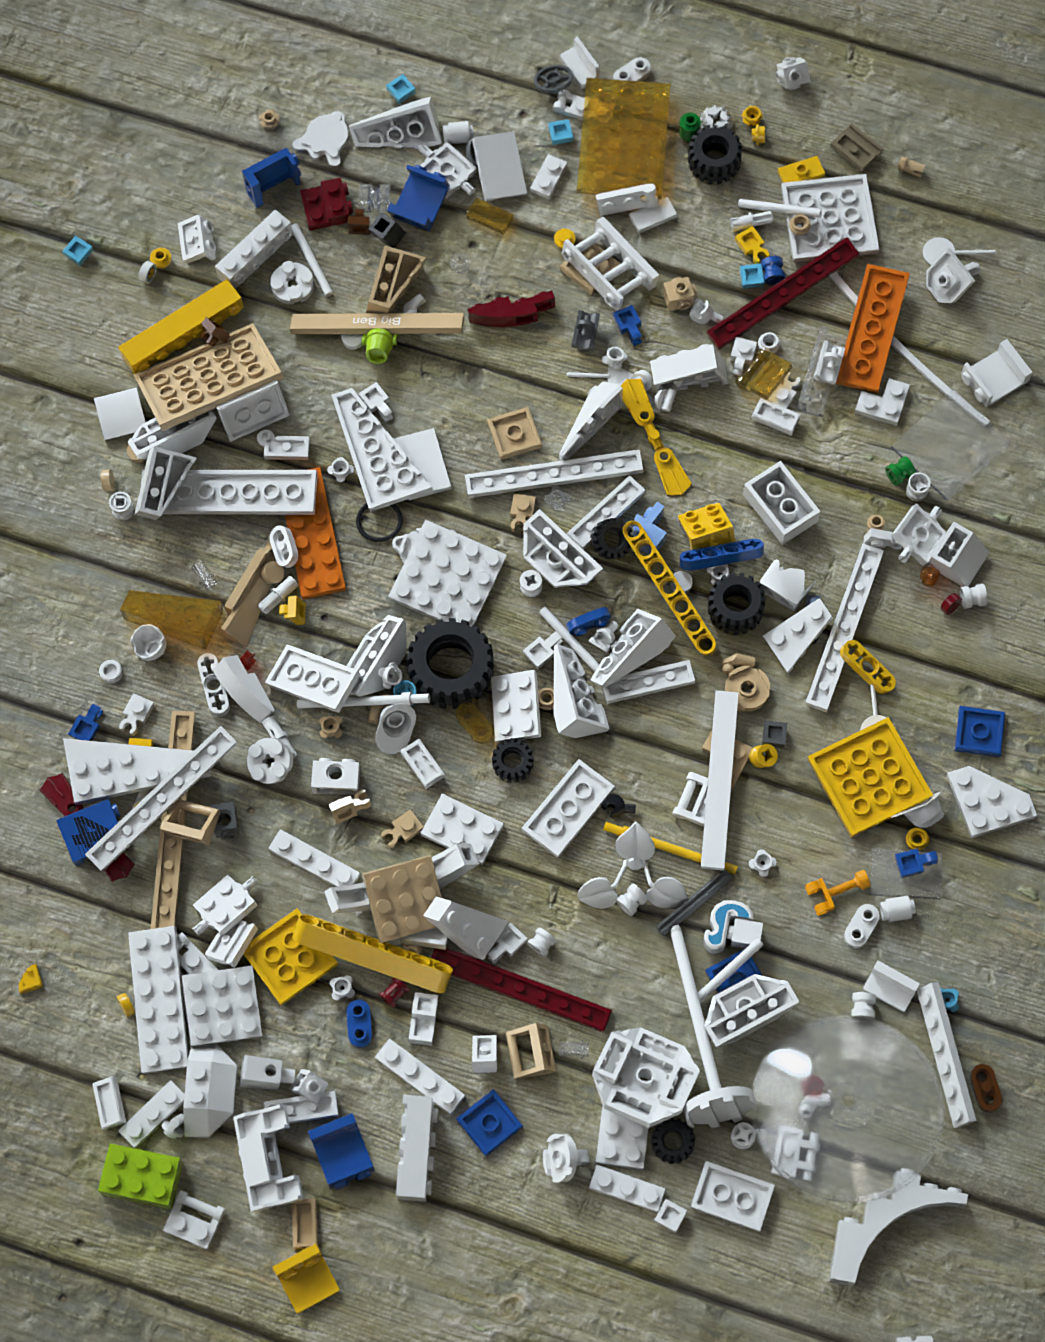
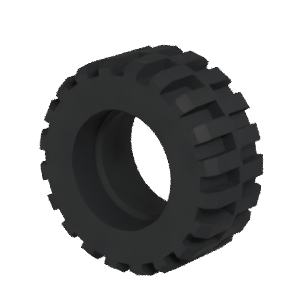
M449 618V622H443V619L436 620V625L432 626L430 623L425 625L423 633L418 631L415 635V641H411L409 645L407 664L410 680L415 685L417 694H430L429 704L434 705L437 702L439 703V708L444 709L447 708V705H452L453 709H457L459 704L462 703L468 706L472 704L474 697L476 700H479L483 696L482 691H487L490 687L491 677L493 678L494 676L493 649L488 642L486 634L480 633V628L475 624L470 627L469 621L463 619L461 623L456 622V618ZM458 648L471 656L472 667L465 675L459 678L443 679L436 676L430 670V660L440 650Z

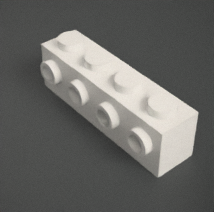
M274 210L215 266L218 279L222 282L228 279L236 289L293 235L291 222Z

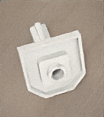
M951 248L946 249L927 270L926 287L938 302L955 303L975 282L972 276L980 273V265L972 262L964 266Z

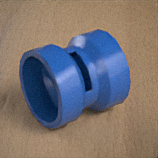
M769 256L762 260V269L765 271L763 276L765 284L776 285L786 278L785 272L782 270L784 265L782 257Z

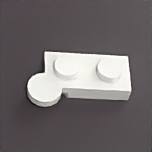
M262 430L258 433L257 441L259 445L264 447L265 459L309 460V436H277L275 438L270 430Z

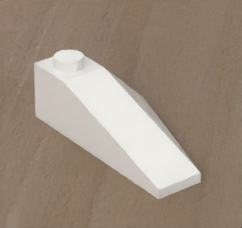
M602 382L598 387L594 386L589 391L588 397L561 449L559 461L569 460L622 407L623 388L620 385Z
M637 609L620 629L622 635L618 641H613L610 646L612 652L601 661L591 681L606 688L668 648L676 635L662 618Z
M557 644L554 646V718L558 733L572 738H579L607 732L609 725L602 704L597 705L592 695L595 691L592 686H588L583 677L585 671L573 649Z

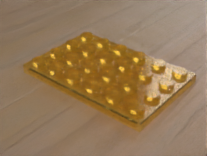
M586 78L577 193L596 195L645 184H654L656 188L655 196L658 199H662L670 83Z

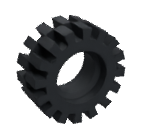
M610 518L597 523V526L592 529L594 533L590 536V538H593L591 546H595L594 552H599L598 555L605 557V559L625 556L624 554L628 553L631 547L623 534V527L627 522L623 523L622 519ZM630 528L628 531V535L630 537H634L630 534V532H633L632 528ZM609 530H614L619 535V543L616 547H610L605 542V534Z
M510 738L508 742L506 739L503 740V744L498 743L496 750H493L492 766L495 774L499 775L503 781L507 779L509 783L512 780H515V783H517L521 778L523 780L526 779V775H530L531 768H533L532 750L528 748V744L526 742L523 744L520 739L514 741V738ZM509 753H516L521 757L522 762L516 768H509L504 763L505 756Z
M670 1118L661 1122L653 1131L652 1149L655 1151V1155L658 1158L660 1157L663 1162L667 1161L669 1164H674L675 1162L678 1164L682 1163L683 1160L689 1158L695 1146V1135L693 1134L692 1127L690 1128L686 1121L682 1122L679 1118L677 1120ZM670 1132L680 1134L683 1139L682 1146L676 1150H671L664 1144V1137Z

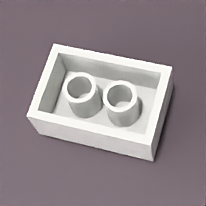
M781 461L744 484L743 496L782 545L816 524L819 520L820 510Z

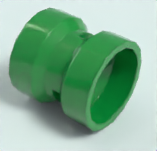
M906 456L900 458L898 463H892L885 467L889 480L895 486L903 483L905 477L909 479L912 474L916 473L913 463Z

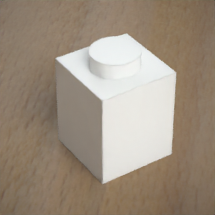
M735 918L734 926L729 925L727 939H731L730 947L744 949L757 938L761 940L763 923Z

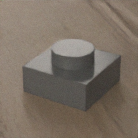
M765 720L762 745L770 744L772 746L785 747L787 723Z

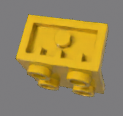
M720 503L710 504L706 507L678 515V520L689 538L691 550L736 542L733 525Z
M316 1243L272 1267L297 1314L340 1290Z

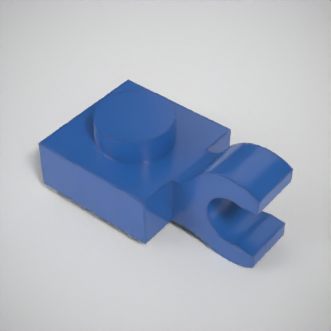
M633 305L613 312V319L621 334L628 332L633 346L642 343L640 339L642 336L638 330V327H641V320Z
M92 704L85 717L79 714L68 735L76 740L92 741L100 728L96 721L99 720L103 713L101 707Z
M918 848L895 854L901 878L924 873L923 866L937 864L938 860L936 851L920 855Z

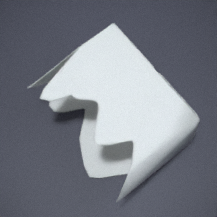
M776 559L759 582L761 584L760 589L763 588L765 595L795 612L815 582L805 590L804 570L795 568L784 570L783 567L779 568L780 563Z

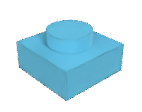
M404 74L386 85L387 91L399 104L416 93L415 87Z
M569 119L548 123L552 145L573 142Z
M75 236L62 252L64 256L81 266L94 250L91 245Z
M761 263L740 266L742 289L764 287Z

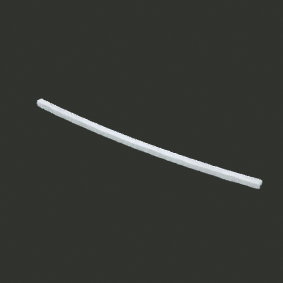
M837 272L830 275V278L856 307L858 300L856 294ZM893 336L891 345L937 389L983 427L990 422V420L943 383Z

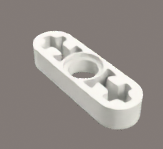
M205 653L199 657L197 664L210 712L214 716L223 717L230 710L226 689L221 683L216 690L207 688L211 680L219 681L213 671L218 664V660L215 655ZM210 660V663H213L211 664L213 674H208L207 667L204 666L206 665L205 661ZM215 696H219L221 704H224L221 710L215 707Z

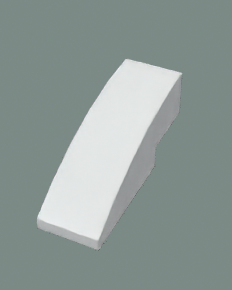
M238 655L224 657L213 669L228 694L259 723H262L275 711L256 674H248Z

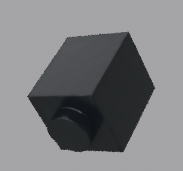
M382 212L369 227V230L380 241L392 248H395L407 233L396 221Z

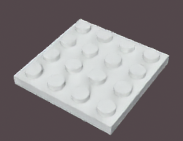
M866 174L781 184L783 203L785 205L822 209L821 218L807 216L811 222V228L807 234L802 236L793 234L789 228L790 220L796 215L785 213L793 263L812 261L846 237L849 238L860 255L879 253ZM801 224L796 225L799 228L803 227Z
M425 520L388 595V599L434 620L443 619V622H449V618H456V622L461 623L463 619L469 621V626L472 627L481 613L507 555Z

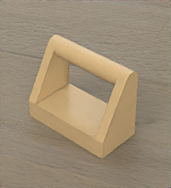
M178 799L164 817L160 829L167 835L209 846L220 810ZM181 809L209 816L201 830L176 824Z
M534 1023L506 1032L514 1079L556 1072L548 1025ZM530 1034L535 1067L522 1071L516 1037Z

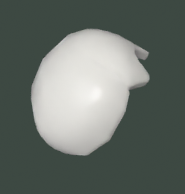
M152 624L140 626L131 637L134 653L144 661L156 660L165 652L167 645L165 635L158 627Z

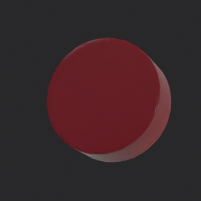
M952 593L943 601L940 609L946 615H950L960 606L962 598L957 593Z

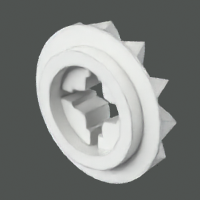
M716 105L712 108L707 107L700 116L701 129L704 131L706 126L713 128V119L720 116V121L714 125H718L717 128L725 126L727 127L726 130L729 131L733 126L731 111H727L724 106L722 108Z

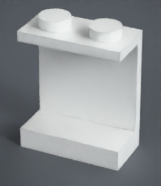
M1008 339L999 344L998 350L985 359L973 366H970L968 362L965 363L961 377L964 383L970 385L974 390L976 399L988 407L1028 383L1033 372Z

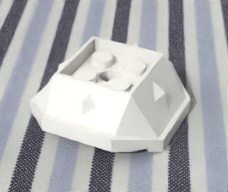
M640 1027L622 1032H611L592 1076L604 1109L650 1128L682 1113L700 1070L696 1063L694 1064L685 1046ZM640 1078H646L648 1081H642Z

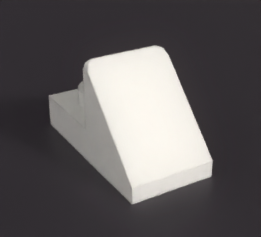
M496 1035L473 1036L472 1069L475 1073L497 1072Z

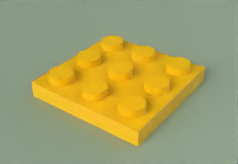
M298 908L251 940L243 953L280 1006L339 965L332 955L301 945L293 940L292 936L298 918L302 915Z

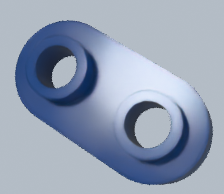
M602 607L573 618L566 626L570 634L581 636L588 629L593 627L601 628L607 625L611 615L607 607Z
M354 1000L347 1007L348 1038L350 1043L356 1048H364L372 1041L371 1011L369 1005L363 1000ZM356 1008L363 1010L360 1015L354 1014ZM358 1031L364 1032V1036L362 1038H357L355 1036Z

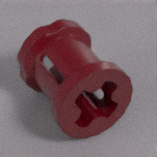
M393 977L392 983L384 992L380 991L378 995L389 1006L395 1008L396 1002L400 997L410 990L402 981ZM395 989H397V991L394 993V995L391 996V993H392Z

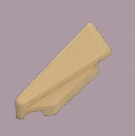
M267 542L264 549L259 548L224 605L229 617L221 628L223 636L244 647L249 643L261 612L258 604L267 597L271 586L261 576L263 565L276 561L270 542Z

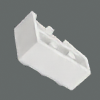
M703 344L693 350H681L677 354L663 355L656 360L650 361L654 385L658 390L688 389L687 385L701 384L702 388L708 387L710 382L721 381L722 385L728 384L725 361L713 344Z
M155 446L151 448L148 453L134 515L154 520L161 517L197 458Z
M435 897L423 915L467 955L484 960L509 922L439 897Z

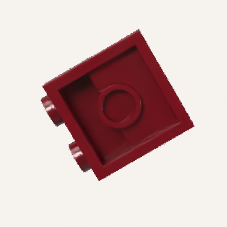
M341 177L320 181L321 186L300 190L309 231L348 223V216L353 214L351 201H346L345 196L349 195L347 182L342 183Z

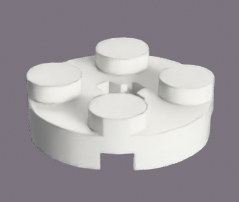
M286 261L271 276L270 284L273 294L277 300L284 304L293 305L294 302H304L313 292V275L306 266L300 263ZM296 280L297 285L288 287V281Z
M264 738L251 745L248 749L247 766L254 780L265 784H276L283 781L288 771L292 769V752L279 739ZM268 755L275 759V762L271 763V767L265 762Z

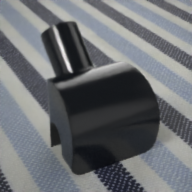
M616 794L609 795L601 805L604 810L608 807L614 809L609 816L612 819H615L622 813L635 814L636 804H625L623 798Z

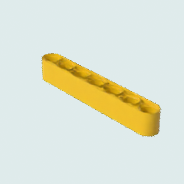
M637 521L627 522L623 527V534L694 646L704 656L714 654L717 650L715 638L645 529ZM633 526L640 529L636 537L628 535L629 529ZM645 545H649L652 548L648 556L640 554L641 548ZM656 564L664 566V570L660 575L652 573V568ZM667 583H674L676 585L675 591L671 594H667L664 591ZM681 601L688 603V609L683 613H679L676 610L677 604ZM693 620L700 622V628L695 632L688 629L689 623ZM705 639L712 641V648L708 651H704L700 647L701 642Z
M307 914L299 916L292 936L293 940L301 945L436 993H444L453 972V969L443 962L387 942L380 943L376 938Z

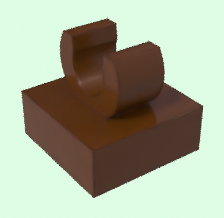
M355 209V216H348L349 234H371L369 230L371 226L370 217L365 216L364 209Z
M206 317L201 323L206 329L202 333L201 338L205 339L206 343L210 346H215L218 339L226 343L230 338L227 331L213 320Z

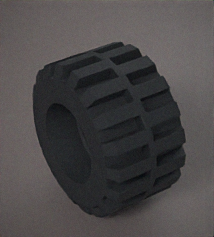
M713 125V128L706 126L704 131L699 129L696 135H693L691 138L688 152L689 169L693 171L695 177L699 176V180L702 182L705 180L708 181V184L713 182L722 184L723 180L728 182L730 181V176L734 178L740 169L742 143L739 142L740 138L738 135L734 136V131L731 129L727 131L725 126L717 128L718 125ZM717 150L725 154V157L711 159L705 153Z
M730 573L728 578L724 575L721 577V582L717 580L714 583V588L712 587L710 590L708 601V614L711 615L710 620L712 623L716 622V627L719 630L723 627L724 632L729 634V631H734L733 635H738L739 631H742L743 634L748 633V628L751 630L755 629L756 623L759 624L762 620L766 603L765 592L763 588L760 589L761 584L758 581L753 582L754 578L750 575L748 578L744 577V573H740L739 576H735V573ZM731 596H740L750 606L744 611L735 612L728 609L724 601Z

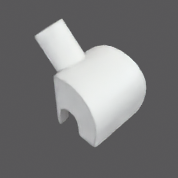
M696 299L690 311V318L700 324H706L710 319L719 323L723 319L722 315L714 312L713 307L707 300L704 303L701 299Z
M611 621L606 628L596 630L597 632L590 638L589 642L603 651L609 652L611 644L615 641L614 632L618 628L617 622Z

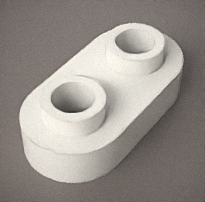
M641 57L635 58L618 69L613 75L614 87L619 91H627L650 75L651 66L649 61Z
M276 526L270 534L272 550L278 565L290 568L298 560V550L291 530L283 526Z
M864 904L856 911L844 933V941L849 947L858 949L867 942L879 921V911L875 906ZM865 912L871 913L872 918H870V919L865 918V917H864V913H865ZM859 932L861 937L854 938L852 933Z

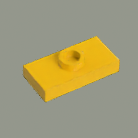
M818 156L777 169L782 183L815 180L825 177V172Z

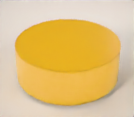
M126 993L116 997L127 1018L135 1014L134 1007Z

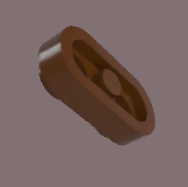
M986 1064L976 1065L970 1073V1082L977 1104L984 1112H994L1002 1103V1096L995 1073ZM983 1074L986 1080L980 1081L978 1075ZM985 1097L992 1098L993 1104H987Z

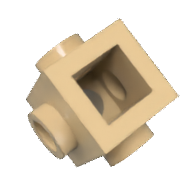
M676 277L669 282L663 283V295L668 311L685 310L693 306L697 291L695 284L690 283L689 277Z

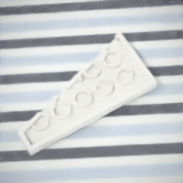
M353 388L332 395L370 512L433 491L432 486L424 479L420 471L412 464L390 434L386 432Z
M63 738L75 805L154 789L193 752L191 750ZM211 769L202 778L212 776Z

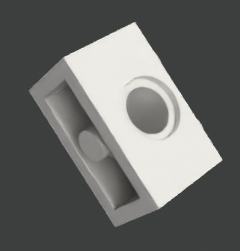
M320 758L319 761H313L311 782L313 794L355 795L359 791L361 769L359 762L353 759H343L340 762L329 758ZM340 772L342 776L339 779L334 780L330 778L333 773Z

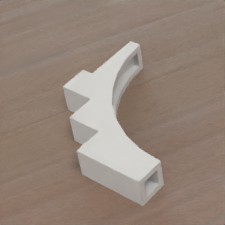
M471 843L455 844L432 857L439 889H442L479 865ZM364 882L330 887L324 891L332 913L356 912L357 916L372 915Z
M901 1169V1172L897 1171L894 1175L891 1200L887 1199V1195L873 1193L872 1196L868 1195L866 1198L862 1224L858 1223L859 1220L855 1218L845 1217L844 1220H839L829 1282L853 1286L867 1248L876 1236L892 1222L909 1213L925 1208L942 1206L964 1208L967 1204L968 1194H963L962 1190L957 1188L938 1189V1185L924 1183L921 1186V1176L915 1175V1171L909 1169Z

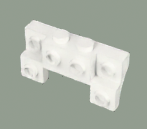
M278 1104L234 1116L239 1155L242 1161L243 1177L246 1183L251 1212L263 1211L278 1205H287L302 1200L303 1194L299 1175L283 1178L275 1137L276 1132L290 1128L286 1105Z

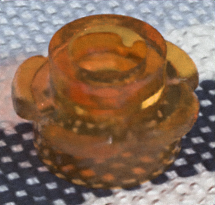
M933 565L925 567L920 574L922 584L934 586L939 578L940 571L935 569Z

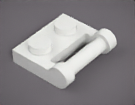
M689 772L686 778L687 784L679 804L674 808L672 815L676 818L685 819L704 826L708 778ZM699 784L702 786L693 811L690 812L686 809L695 786Z
M181 1190L163 1231L208 1250L223 1218L225 1208L211 1206L188 1196L187 1192ZM186 1205L212 1216L211 1223L182 1212L183 1206Z

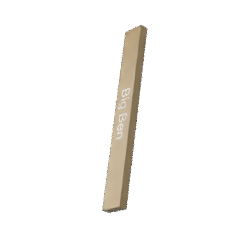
M464 313L293 314L290 333L367 334L370 330L376 328L385 329L391 334L462 333Z

